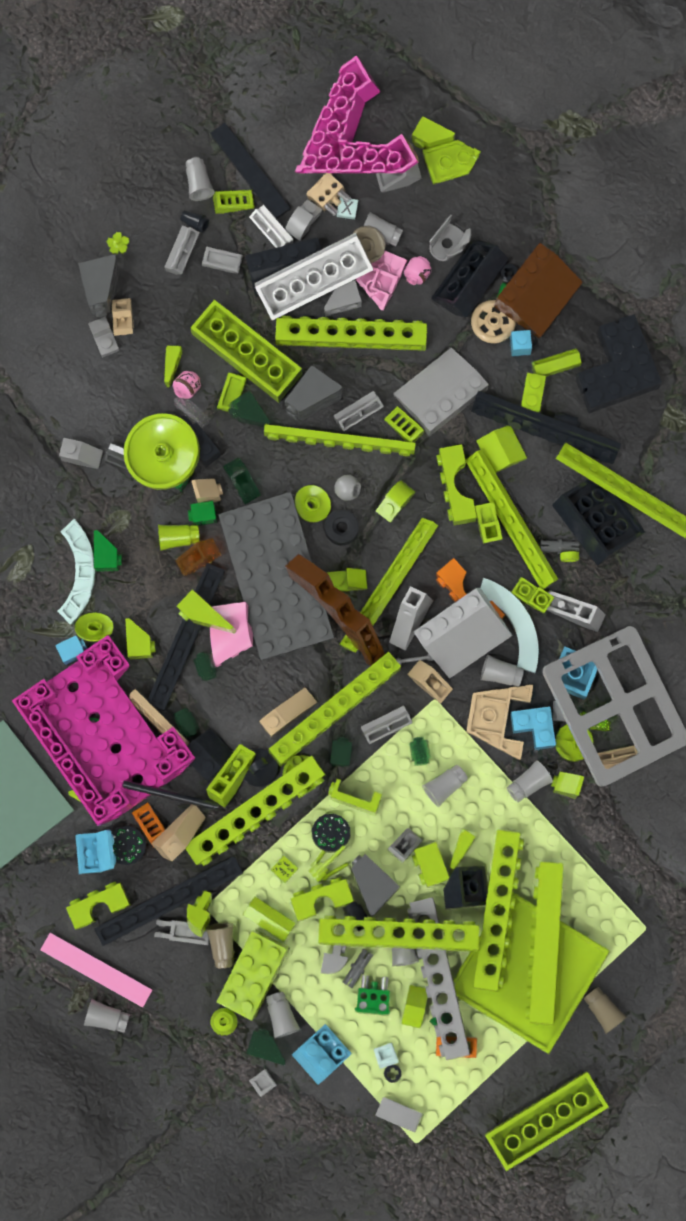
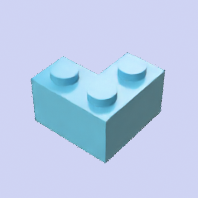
M550 707L511 712L513 733L532 731L535 750L555 747L556 742Z

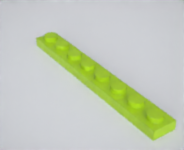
M266 424L264 426V436L270 440L283 438L292 443H296L299 440L305 441L309 445H316V443H323L327 447L340 445L344 449L352 450L356 447L366 452L380 450L383 454L397 452L401 456L414 455L415 443Z
M568 443L564 444L556 457L557 460L686 538L685 515Z
M478 450L465 461L489 502H494L497 516L539 587L546 589L556 582L558 578L482 450Z
M421 518L360 613L369 618L372 625L375 624L393 594L434 534L438 525L433 521ZM345 635L340 645L356 653L358 649L354 647L350 639Z

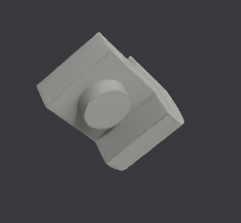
M307 199L301 207L298 206L294 211L285 230L300 241L310 230L313 222L320 216L322 208Z
M334 945L332 954L324 953L321 974H335L344 968L348 957L340 955L345 953L346 946Z

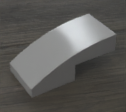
M383 1097L375 1116L416 1132L423 1114Z

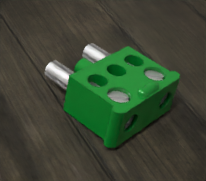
M365 975L362 976L361 988H358L356 1013L390 1015L388 977H386L385 990V977H382L381 990H378V982H371V989H368V975H366V985L364 988ZM366 994L367 998L362 999L360 996ZM376 995L377 999L372 1000L370 996ZM386 996L387 1000L382 1001L380 997Z

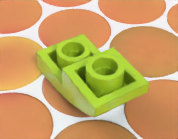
M523 577L519 579L511 591L516 598L542 613H545L555 598L542 588H537Z

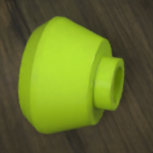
M228 1008L216 1010L211 1017V1027L219 1035H229L237 1027V1016Z

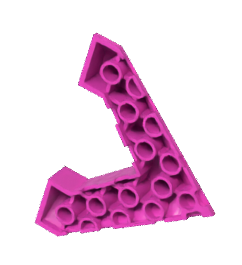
M355 56L341 66L338 81L333 84L329 93L330 99L327 106H324L312 132L313 135L302 154L304 156L303 160L295 170L296 173H404L419 163L418 156L413 147L402 134L388 144L371 145L367 142H352L365 102L380 93L379 88L358 56Z

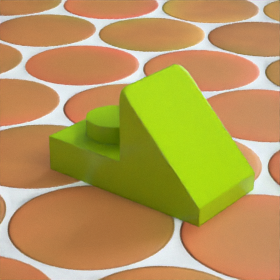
M347 568V571L328 572L334 587L340 591L367 589L366 570Z

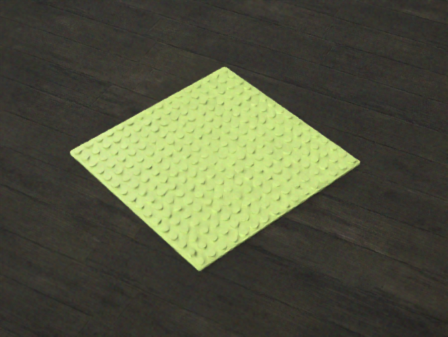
M437 700L431 701L411 719L412 724L400 729L341 783L339 792L370 803L374 792L382 794L375 816L331 801V795H328L249 866L242 875L238 876L217 895L208 908V911L218 923L229 922L233 924V939L242 950L251 932L255 929L290 947L273 984L280 992H284L285 998L316 1032L325 1024L352 1053L343 1063L379 1103L385 1097L423 1114L416 1132L401 1127L415 1143H419L527 1041L457 998L466 1037L477 1038L476 1058L461 1057L447 1061L445 1057L436 1056L437 1036L435 1027L429 1022L432 1019L430 1006L433 1005L431 997H427L421 1028L401 1024L409 985L421 988L428 986L427 978H423L421 967L424 966L423 959H419V962L415 964L392 967V948L346 946L345 953L340 955L348 957L344 968L335 974H321L324 953L332 954L334 945H320L318 943L319 919H324V916H336V919L344 920L345 912L343 908L347 905L335 909L334 903L330 898L320 897L316 900L314 906L317 915L298 922L290 898L294 897V893L302 890L305 893L310 892L313 886L319 884L327 886L331 884V880L341 877L342 880H347L353 900L357 901L358 905L361 904L368 917H372L367 910L351 870L353 860L358 855L362 857L366 854L400 886L397 892L373 916V918H376V921H384V918H394L396 922H404V919H409L407 909L411 908V902L433 897L440 924H443V921L446 920L455 921V924L463 925L464 921L475 922V925H479L480 936L486 906L445 909L443 889L448 881L427 888L426 884H421L418 876L421 873L419 866L415 867L411 856L415 855L414 852L401 863L388 851V848L409 828L423 840L416 849L434 842L437 843L450 878L454 871L450 869V864L463 828L474 835L475 840L457 867L485 866L488 890L497 830L521 833V838L524 839L523 850H519L518 858H521L520 870L516 869L515 876L519 878L518 887L513 892L537 906V898H533L534 886L538 887V879H535V867H539L540 862L563 863L560 921L610 950L597 975L646 930V926L528 798L517 802L510 796L507 787L513 782ZM455 765H459L467 775L468 780L452 793L440 807H437L429 799L422 785L434 780ZM325 814H337L347 821L350 827V839L345 849L327 866V869L330 872L345 863H349V866L330 876L326 881L322 879L318 882L308 872L312 868L310 865L322 851L315 846L312 840V827L319 817ZM510 847L505 848L503 851L505 857H511L514 853V850ZM326 852L320 862H326L334 853ZM283 856L298 868L286 883L271 871ZM503 867L500 870V874L504 877L509 876L511 873L509 867ZM505 886L499 887L497 894L504 896L508 888ZM254 897H257L296 923L284 942L243 915ZM422 916L419 919V923H423L424 920L430 919L428 916ZM337 926L334 930L335 935H343L345 932L343 926ZM381 927L374 930L376 937H382L385 933V930ZM357 929L354 930V935L358 937L365 933V929L359 932ZM456 931L453 934V938L457 941H461L465 937L462 931ZM362 949H365L368 952L364 959L369 952L373 954V957L365 967L364 974L360 975L352 989L348 986L352 978L347 985L342 981L352 968L351 964L355 963ZM446 950L452 979L456 976L470 951ZM432 954L428 958L430 965H435L439 961V957L436 954ZM441 974L433 976L434 984L438 985L443 982ZM363 975H365L364 988L366 985V975L369 976L368 989H371V982H378V990H381L382 977H385V990L386 977L389 978V1016L355 1012L358 988H361ZM441 993L437 997L439 1004H445L448 1000V996L445 993ZM362 994L360 997L366 999L367 995ZM376 995L370 996L372 1000L377 999ZM386 996L380 997L382 1001L387 1000ZM453 1032L447 1035L457 1037V1035ZM389 1043L393 1044L399 1063L394 1065H397L402 1072L399 1081L391 1083L385 1079L384 1070L386 1067L379 1068L373 1049ZM390 1068L387 1076H391V1079H396L395 1076L398 1074V1070Z

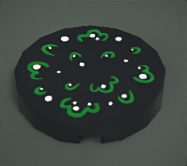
M325 814L319 817L313 824L312 840L315 846L324 852L335 853L342 846H346L350 839V827L347 821L340 815Z
M124 826L117 828L111 833L114 836L113 853L116 856L117 863L132 865L142 859L146 852V841L139 830L134 827Z

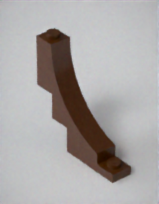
M300 554L285 566L290 578L313 596L333 617L354 647L362 652L369 666H372L385 655L370 619L354 609L350 597L334 587L328 573Z

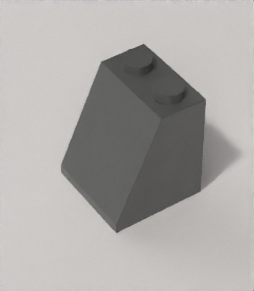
M115 254L78 263L92 316L98 318L106 316L107 313L112 311V300H114L120 272Z
M311 365L286 398V414L293 420L303 421L341 400L343 388Z
M366 854L362 857L358 855L351 864L353 865L351 870L370 916L373 917L397 892L400 886Z

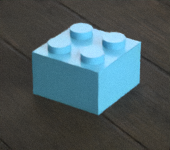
M564 647L559 659L575 652V650ZM569 660L562 663L565 669L572 666ZM589 662L562 675L561 679L567 692L585 700L597 668L594 662Z

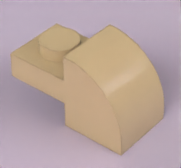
M131 298L112 300L114 336L133 334L134 323Z

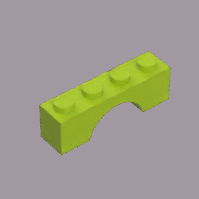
M462 444L440 448L439 455H436L438 466H442L443 473H440L441 483L446 486L444 499L445 502H449L450 509L447 510L449 521H453V526L476 522L477 516L473 499L462 496L454 484L456 474L465 467L466 463Z

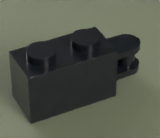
M179 417L194 430L199 441V460L205 467L221 457L218 448L197 422L192 424L188 417Z

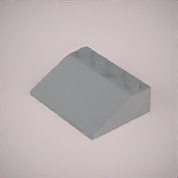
M450 348L393 393V395L430 437L474 402L478 391L485 393L488 389V383L477 370L453 348Z
M481 588L474 589L414 631L422 646L449 679L513 636Z

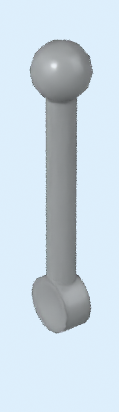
M428 654L427 656L407 659L396 658L395 660L401 665L405 662L433 661L434 659Z

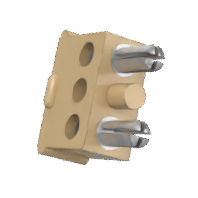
M326 173L307 192V197L310 201L312 200L324 212L328 210L333 216L338 213V210L332 204L340 205L339 196L347 203L351 200V197L344 192V186L332 176V173Z

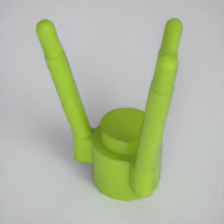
M345 846L337 850L324 863L320 862L326 853L322 850L316 860L310 865L312 868L308 872L320 882L322 879L326 881L330 876L349 866V863H345L330 872L327 869V866L345 849Z

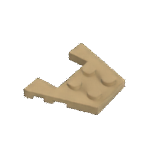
M533 685L473 693L466 732L521 760L524 742L504 739L510 700L530 703Z

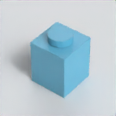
M530 330L511 332L512 356L531 354Z
M77 636L55 645L65 665L78 660L76 656L87 649L84 640H79Z

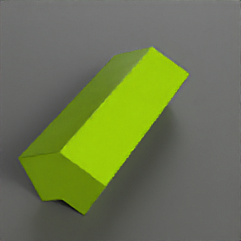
M575 348L532 362L533 373L547 377L579 367L582 363L580 353Z
M257 897L252 899L243 913L245 917L283 942L296 924Z

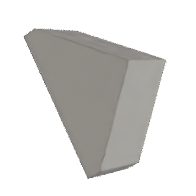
M407 828L388 848V851L403 863L423 840Z

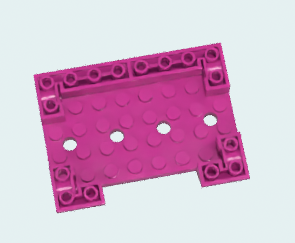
M109 635L76 656L77 662L48 682L43 679L12 700L97 826L117 819L150 796V794L122 788L124 780L133 782L135 775L143 776L142 785L160 789L179 776L195 759L174 727L156 738L117 681L130 665ZM77 683L79 688L75 692H70L68 689L69 685ZM93 713L100 715V719L96 723L91 722L89 719ZM114 744L121 745L122 748L119 753L111 752V747Z

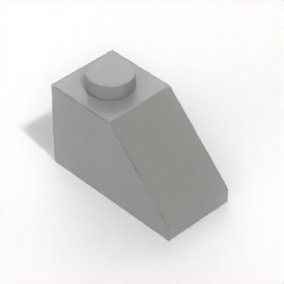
M355 280L333 291L324 307L325 317L361 307V298Z
M63 438L59 457L63 462L99 469L103 450L81 441Z

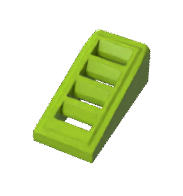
M252 190L216 191L213 196L216 214L254 209ZM243 196H246L247 204H244ZM237 197H238V200H239V204H236V198H237Z
M181 346L166 347L164 377L166 387L172 385L182 356Z
M398 406L384 419L406 442L414 443L424 434V430ZM399 414L400 417L393 422L391 419ZM404 419L405 422L398 427L397 424ZM409 424L410 427L404 432L402 429ZM413 428L416 430L411 436L407 435Z
M463 828L452 857L451 870L458 866L475 840V836Z

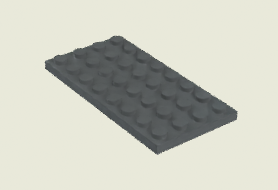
M292 492L218 514L242 598L248 604V618L260 660L334 639L327 611L313 596L290 578L285 568L298 554L312 562Z

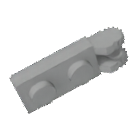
M173 920L172 922L156 921V925L171 926L170 934L155 932L154 937L167 938L171 941L209 945V937L206 930L203 936L199 937L190 930L187 922Z

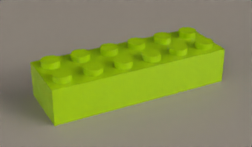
M216 300L208 306L190 328L193 336L278 403L303 375L301 367Z
M585 1071L484 1135L507 1171L609 1108L588 1072Z

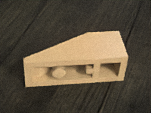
M304 688L272 710L259 722L273 739L313 707L317 701Z
M191 804L151 844L163 858L173 861L188 846L206 817L196 805Z

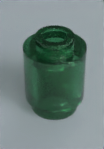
M207 652L196 654L197 658L193 661L199 678L202 681L216 678L217 669L212 654H207Z
M185 708L174 714V721L182 736L190 738L197 734L199 726L192 711L189 712V709Z
M424 737L412 738L413 742H410L409 746L414 766L430 764L429 759H431L428 740H424Z

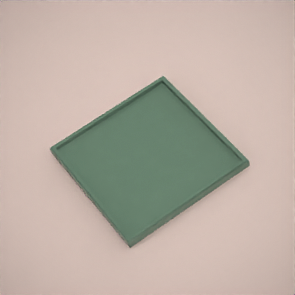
M4 720L0 722V870L74 812L71 805Z

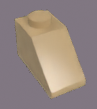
M215 479L192 480L198 503L221 501L222 488L220 483L216 484Z
M421 660L408 673L409 677L440 704L453 690L434 668Z

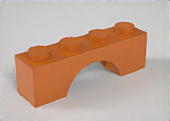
M453 558L436 573V581L442 588L446 587L450 591L449 596L454 602H457L466 595L463 588L466 571ZM490 601L501 619H503L505 614L493 601Z

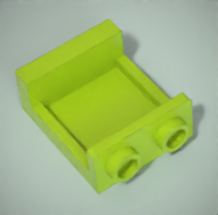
M337 779L336 783H331L328 792L331 795V801L373 816L376 815L382 794L374 792L370 803L339 792L341 786L340 779Z

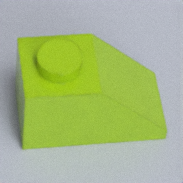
M423 116L412 134L413 144L420 149H428L452 142L455 139L454 132Z
M129 618L125 619L128 658L130 660L153 658L152 653L156 652L155 641H152L151 637Z
M559 772L558 776L554 775L551 784L554 787L553 792L576 799L579 796L584 777Z

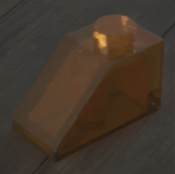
M213 538L195 543L175 561L183 576H187L203 568L207 563L213 562L221 553Z

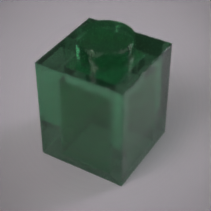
M337 738V741L333 740L330 765L350 768L352 742H349V739Z

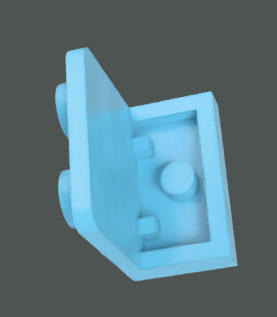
M110 829L98 833L75 835L79 874L100 873L114 869L116 856L113 853L114 836L111 834Z

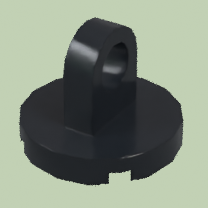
M262 748L252 749L251 751L256 753V756L243 780L251 786L264 787L271 784L276 778L278 763L268 750Z

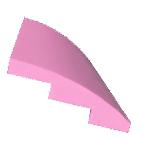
M387 251L384 252L378 261L371 263L372 271L356 278V281L381 310L386 308L408 260Z
M246 602L212 607L236 629V633L233 634L210 627L212 654L216 667L221 666V663L228 658H234L241 651H245L253 646L252 627L248 623V604Z

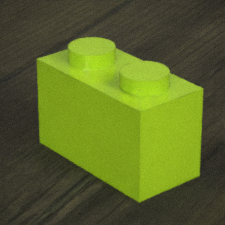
M527 373L521 407L537 413L540 412L546 376Z
M436 842L413 851L415 855L411 857L415 867L419 866L421 873L418 876L422 885L426 884V887L429 888L449 880Z

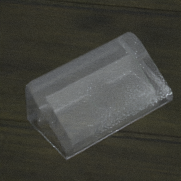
M180 397L174 399L175 406L193 423L197 422L202 430L211 421L189 399Z

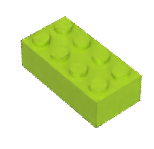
M256 929L253 930L217 1003L251 1021L255 1019L290 947Z

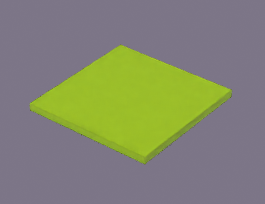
M513 892L512 897H516L515 908L510 910L513 922L512 928H508L507 936H510L509 948H505L504 956H507L506 968H502L501 976H504L503 988H499V992L474 988L479 952L470 951L454 977L453 983L457 998L542 1051L550 1054L608 957L610 950L560 921L554 1025L529 1023V1019L526 1018V1006H530L531 998H527V988L532 986V978H528L529 966H533V958H530V946H534L535 938H531V927L536 925V918H532L533 906L535 905ZM498 906L494 912L495 915L502 916L505 913V908ZM499 925L494 926L491 930L492 934L495 936L500 935L502 927ZM481 935L479 936V948H480ZM497 945L490 946L489 954L497 955L499 947ZM488 965L486 967V974L494 975L497 970L496 966Z

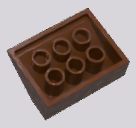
M539 243L496 298L494 307L526 330H530V333L540 339L583 282L554 252Z

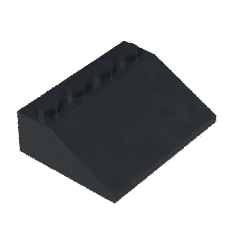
M590 479L562 494L552 504L597 566L645 533L619 497Z

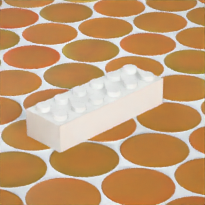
M354 233L256 282L255 288L271 320H274L372 271L373 267L357 234Z

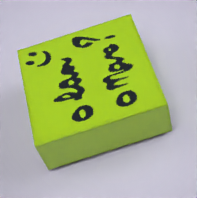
M285 856L271 869L284 883L298 870Z

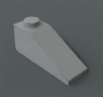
M550 590L548 591L555 598L547 608V611L596 632L599 631L606 615L597 606Z

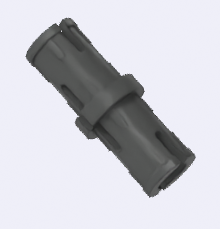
M558 539V541H540L542 552H557V554L568 551L579 552V548H572L578 547L579 541H562V539Z
M362 949L355 963L351 964L352 968L342 981L347 985L352 978L348 985L352 989L360 975L364 974L365 967L373 957V954L369 952L364 959L368 952L365 949Z

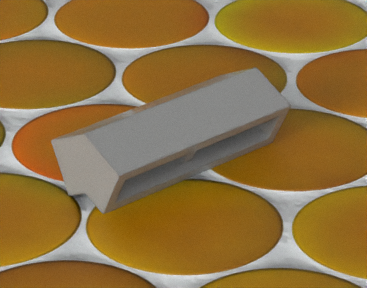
M181 227L165 264L166 271L176 275L183 273L198 238V231L191 227Z
M372 391L336 413L334 420L345 431L383 408L379 397Z
M402 706L361 726V730L367 742L371 744L412 724V721L405 707Z

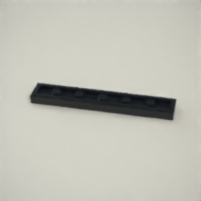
M226 123L210 133L217 145L275 219H278L290 210L288 204Z

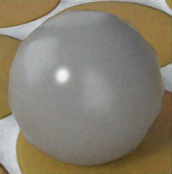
M343 475L337 479L335 493L340 499L350 501L357 498L360 494L361 484L356 477Z

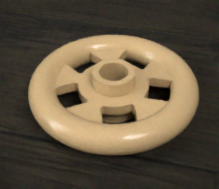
M488 300L478 305L471 317V326L474 333L479 339L487 343L505 341L511 336V332L514 331L516 322L501 311L500 313L492 312L496 300ZM483 311L487 313L484 320L479 317ZM502 317H508V324H503ZM492 318H495L497 320V323L493 324L490 320ZM485 325L489 331L484 333L480 327ZM501 328L503 333L495 336L494 331Z

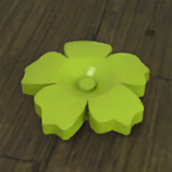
M116 232L113 238H108L106 241L108 247H111L109 251L112 254H118L119 251L124 254L127 252V245L130 243L129 238L122 237L120 232Z

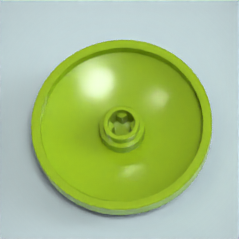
M154 414L142 419L129 432L124 445V461L129 473L142 485L156 490L170 489L187 480L195 470L200 454L199 441L194 430L184 420L171 414Z

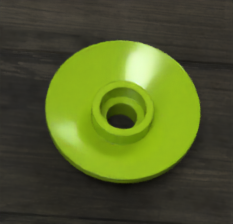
M307 485L301 488L295 496L294 502L297 512L304 520L320 522L328 516L331 503L329 496L322 488L315 485Z
M88 613L76 621L75 632L86 641H100L107 635L110 636L112 634L113 622L104 614Z

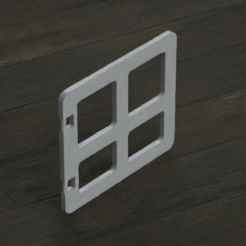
M628 626L543 668V676L598 786H607L686 745L685 727L634 627ZM617 638L619 644L612 647L610 640ZM624 645L629 646L646 680L644 686L630 693L624 692L607 658L608 653ZM569 660L572 666L565 669L562 663ZM589 662H594L611 696V702L580 716L562 682L561 676ZM651 697L655 699L672 733L670 738L655 746L650 745L633 711L634 705ZM618 714L637 749V754L606 769L587 730Z

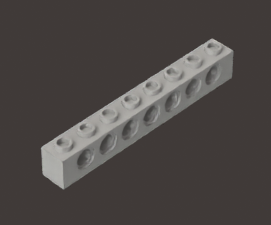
M433 897L410 903L411 908L407 909L409 919H415L416 923H419V919L422 916H428L430 920H435V923L440 924ZM417 929L413 933L416 939H421L425 935L422 929ZM441 930L434 932L433 937L435 939H443ZM417 949L418 958H422L424 966L421 967L423 978H427L428 986H425L427 997H431L433 1005L430 1006L432 1018L436 1017L438 1025L434 1026L436 1036L441 1037L442 1045H439L441 1057H445L448 1061L469 1056L470 1051L446 950ZM432 954H436L439 957V961L435 965L428 963V958ZM435 974L443 976L441 984L436 985L433 983V976ZM441 993H445L448 996L445 1004H439L437 1001V997ZM445 1013H450L453 1017L449 1024L442 1022V1016ZM451 1032L457 1035V1041L453 1044H449L446 1040L447 1035Z

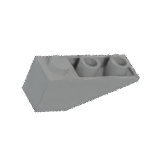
M410 586L401 602L389 643L405 651L407 650L415 635L414 631L419 628L433 602L426 593Z

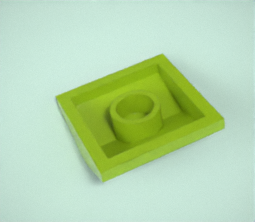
M511 426L494 430L476 441L495 473L527 459Z

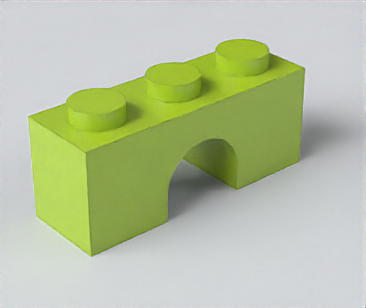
M339 877L331 880L330 885L323 886V884L311 887L312 891L305 893L302 890L294 893V897L290 898L298 922L317 915L314 906L316 900L320 897L330 898L334 903L335 909L354 902L347 880H342Z
M113 882L106 885V890L99 892L95 890L87 894L88 898L82 901L78 898L69 902L70 906L66 907L74 928L79 930L95 922L92 911L98 903H106L113 914L131 906L123 885Z

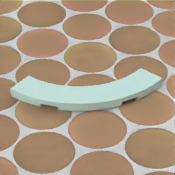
M75 519L60 531L67 539L76 563L73 589L63 606L58 610L59 614L70 625L84 611L91 597L95 582L93 550L87 535Z
M483 578L482 591L489 601H493L504 612L516 632L519 645L517 667L535 673L539 653L538 639L530 615L522 603L510 591L491 580Z

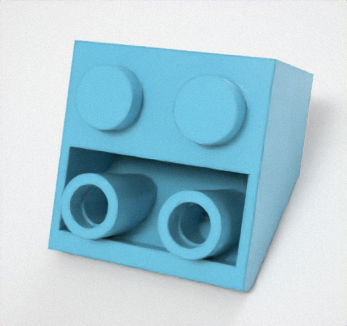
M325 1024L298 1048L292 1056L319 1085L352 1053Z

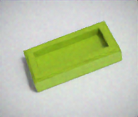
M228 372L217 409L236 414L247 380L246 377Z

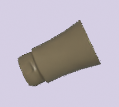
M223 922L207 926L206 931L210 940L215 967L218 969L232 967L234 965L233 924Z
M599 987L584 997L585 1002L590 1005V1010L596 1016L606 1034L627 1018Z

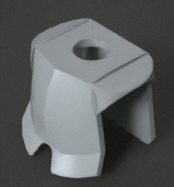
M452 215L445 220L429 241L430 253L434 258L443 262L460 254L471 239L470 228L466 229L464 233L455 225L450 224ZM450 239L453 243L452 247L444 248L442 241Z

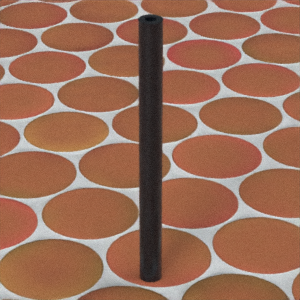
M125 780L122 784V788L212 810H217L218 808L217 802Z

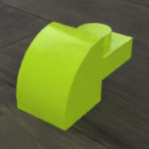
M400 480L387 493L386 498L376 509V512L391 523L416 491Z
M494 502L475 506L482 542L488 543L503 539Z
M205 890L202 896L197 897L194 906L188 904L187 907L188 926L199 937L203 936L206 927L210 923V913L207 910L212 902V893Z

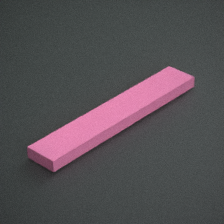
M52 933L48 935L41 948V951L141 1007H144L153 991Z

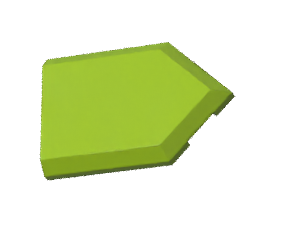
M459 140L422 150L433 185L468 175L481 151L473 149Z

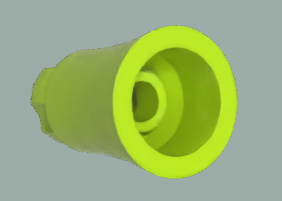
M158 524L160 551L200 543L198 525Z

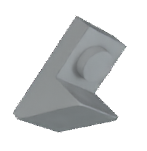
M106 316L88 323L102 358L119 351Z

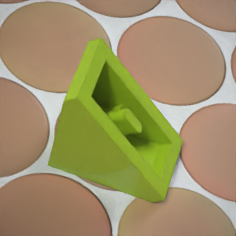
M409 985L401 1024L421 1028L427 1002L426 988Z

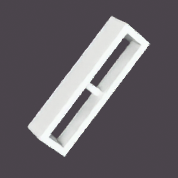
M264 205L250 215V219L276 248L293 244V238Z

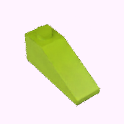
M193 590L176 606L180 610L178 614L186 621L190 619L193 623L233 634L236 633V629Z
M239 744L207 787L206 791L209 798L225 808L239 789L256 753Z

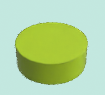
M579 552L560 553V561H579Z

